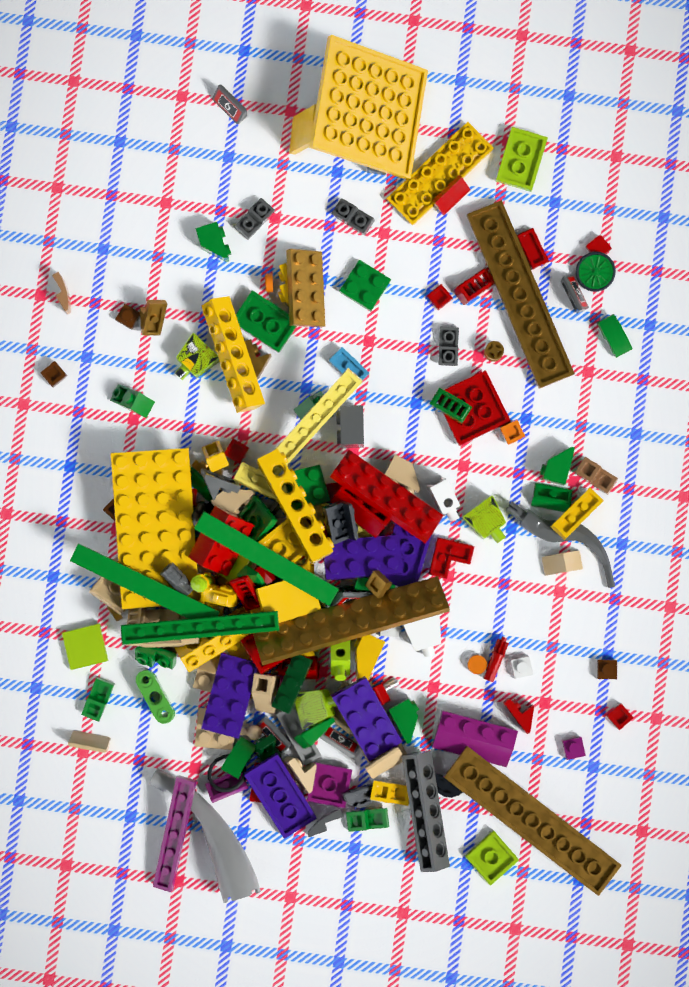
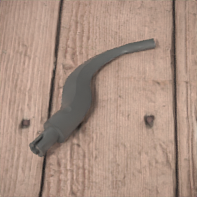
M511 501L505 511L520 521L519 525L536 537L553 543L578 541L588 546L603 565L608 588L615 587L611 564L606 550L599 539L588 528L580 524L564 540L551 528L557 520L543 519L530 509L526 512Z

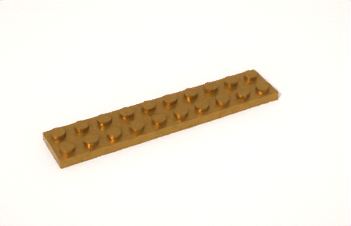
M502 200L468 213L466 215L538 389L573 376L575 374Z
M436 576L387 590L381 598H377L373 594L337 606L320 609L313 613L279 623L280 631L253 633L263 666L450 612V607L439 578Z
M468 746L465 747L444 775L445 779L597 896H600L622 866Z

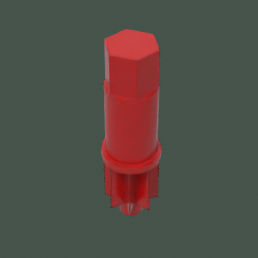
M502 636L501 640L497 639L483 679L494 682L509 645L506 642L507 638Z

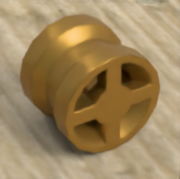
M498 341L489 342L484 350L485 358L491 362L500 360L504 354V347Z

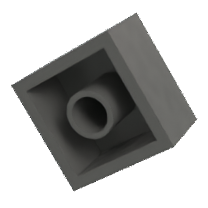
M363 405L340 406V411H336V425H340V430H337V444H341V449L364 448Z

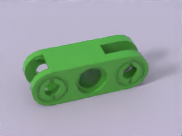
M150 670L139 672L136 676V684L153 716L161 724L171 722L175 717V710L157 676ZM145 676H147V677L149 678V682H148V683H145V682H144V677H145ZM154 691H157L161 696L158 702L151 700V694ZM163 710L167 711V717L162 716Z

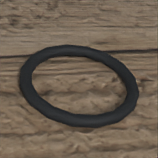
M229 754L216 758L208 769L210 785L215 790L223 793L238 789L246 778L244 776L246 772L245 766L241 780L235 786L221 788L214 784L211 773L213 767L217 762L226 759Z

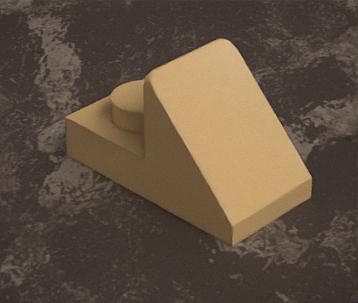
M218 654L197 667L198 670L192 688L211 693L221 655Z
M286 756L282 762L301 791L311 793L316 763L310 762L303 767L298 758Z

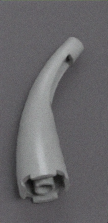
M157 768L149 784L162 792L167 790L173 794L176 778ZM195 791L191 811L201 823L223 903L229 902V897H231L232 901L251 896L252 890H255L256 894L260 893L261 890L255 871L236 835L215 808Z

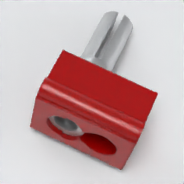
M397 679L386 685L381 683L372 688L381 705L391 701L387 692L399 685V682L392 685L398 681Z

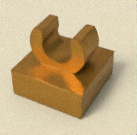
M375 570L365 586L377 598H381L386 590H389L392 582L379 570Z

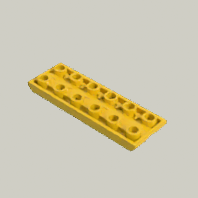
M467 122L411 175V179H406L386 199L413 226L435 206L432 200L458 175L463 178L466 177L493 151L494 147Z

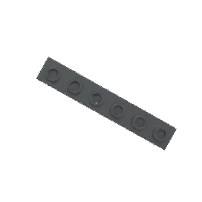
M418 751L402 755L420 872H437L450 867L432 753L431 751Z

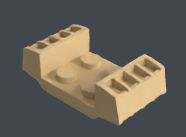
M145 608L128 609L127 624L188 618L169 609L145 610ZM199 638L129 644L126 646H141L144 648L183 647L188 644H198Z

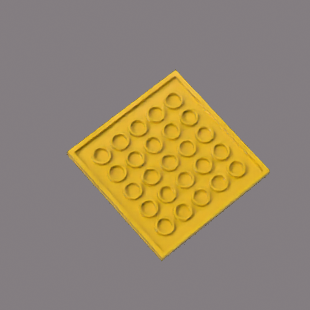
M334 35L328 36L309 148L396 177L411 179L428 70Z

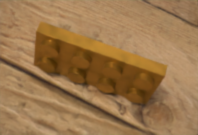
M300 249L286 250L290 326L326 327L322 252Z

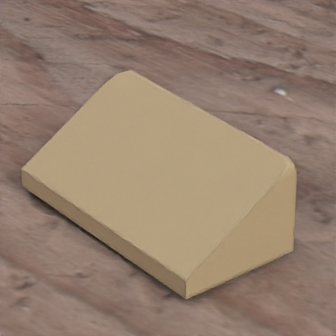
M73 731L68 745L70 747L106 753L109 750L111 738Z
M395 746L366 765L365 769L371 778L374 779L401 761L403 754L398 746Z

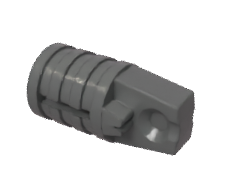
M173 562L160 572V575L177 591L185 595H189L193 591L186 575Z

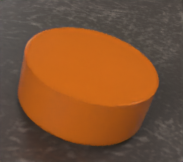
M273 273L265 274V290L267 293L273 292Z
M474 655L468 660L467 666L471 673L482 674L487 668V661L480 655Z

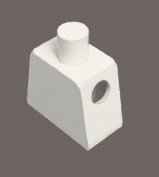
M436 615L405 624L404 628L414 650L422 649L423 655L426 658L434 656L433 646L441 644L440 616Z

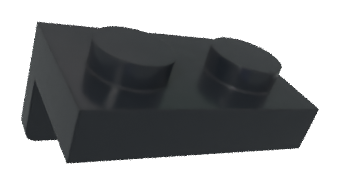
M340 500L322 507L327 536L330 537L334 545L347 539L354 541L358 539V527L354 518L355 510L351 503Z

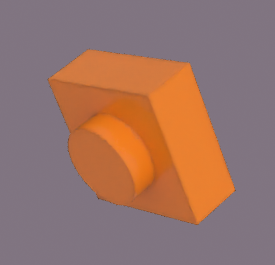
M517 419L499 427L508 445L525 437Z

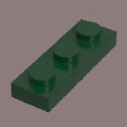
M302 655L292 657L271 707L291 714L313 662L312 659Z

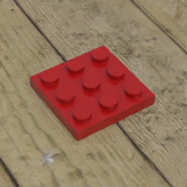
M486 370L445 389L446 392L472 406L462 424L443 413L458 446L511 422ZM441 395L437 403L439 405L444 399V395ZM448 399L443 407L447 408L451 400ZM454 403L450 411L454 412L458 404ZM461 407L456 415L460 416L464 408Z

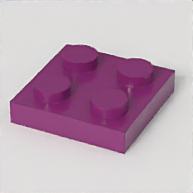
M314 762L317 765L312 792L308 793L307 801L345 808L346 802L342 799L340 793L349 790L353 769Z

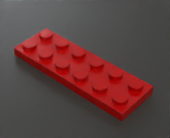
M348 450L330 476L335 482L425 544L444 516L350 450Z

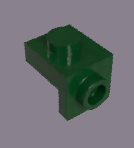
M272 734L267 737L263 736L256 742L255 754L261 762L275 753L281 758V754L275 747L276 738Z

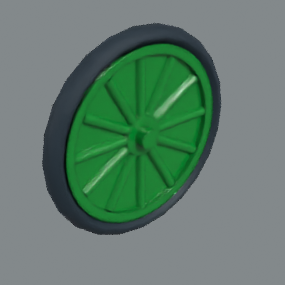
M595 251L587 253L577 263L576 279L588 291H603L614 281L616 275L615 264L605 253Z

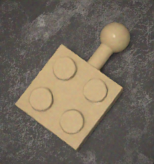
M199 707L195 747L232 750L235 743L234 737L201 729L206 708ZM251 725L249 728L242 727L240 735L248 736L251 740H258L262 736V729L258 725Z

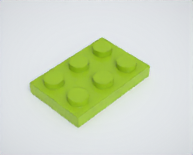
M512 127L495 182L532 192L548 137Z

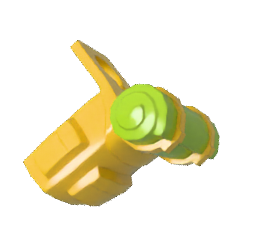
M199 573L192 578L191 587L196 592L201 593L200 602L206 605L209 602L226 607L238 606L239 598L233 588L226 584L222 586L217 585L216 579L211 573Z

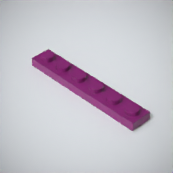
M181 775L176 777L153 882L154 888L170 893L174 889L197 780Z

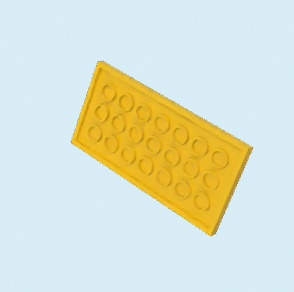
M189 448L110 453L118 562L171 588L173 587L160 575V572L173 562L191 583L192 578L198 574L197 563L188 558L196 543L195 529L192 521L193 500ZM120 586L122 609L161 606ZM195 590L187 595L200 601L199 593Z

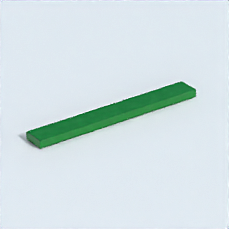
M203 511L194 527L197 531L330 606L339 590L336 586Z
M78 543L70 559V562L188 619L215 617L220 613V611Z
M278 611L121 625L122 645L280 631Z

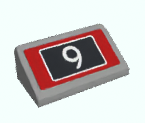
M331 726L320 737V739L350 758H354L359 748L357 742Z

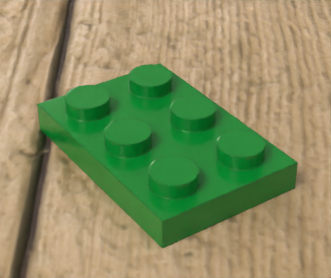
M253 290L236 313L240 329L277 353L281 352L297 326H290L289 314Z

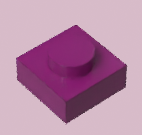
M582 737L562 741L566 760L586 756Z

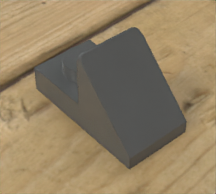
M204 468L201 469L200 472L213 500H215L219 489L227 493H231V491L239 492L241 486L237 481Z

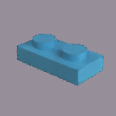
M343 347L329 359V362L342 374L347 368L362 380L370 374Z

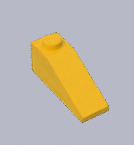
M372 635L357 638L354 647L357 648L355 651L356 680L363 676L369 680L385 641Z

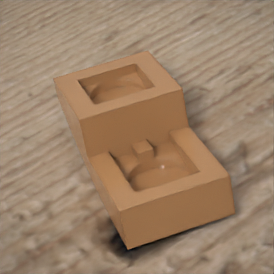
M58 271L52 275L61 289V292L55 296L65 312L70 314V294L62 275Z
M584 457L575 471L578 476L609 495L618 481L616 476L607 472L587 457Z

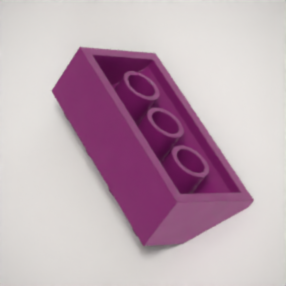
M441 710L432 748L460 755L465 747L468 746L489 763L507 768L514 750L518 731Z

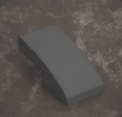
M341 808L319 819L309 829L308 837L326 832L327 827L325 823L342 818Z

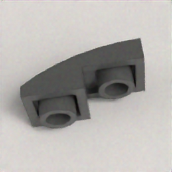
M260 198L234 228L249 240L270 218L275 209L264 199Z
M343 198L340 199L331 213L364 236L375 222L372 216L359 210L357 206Z
M440 326L438 365L458 366L459 327Z

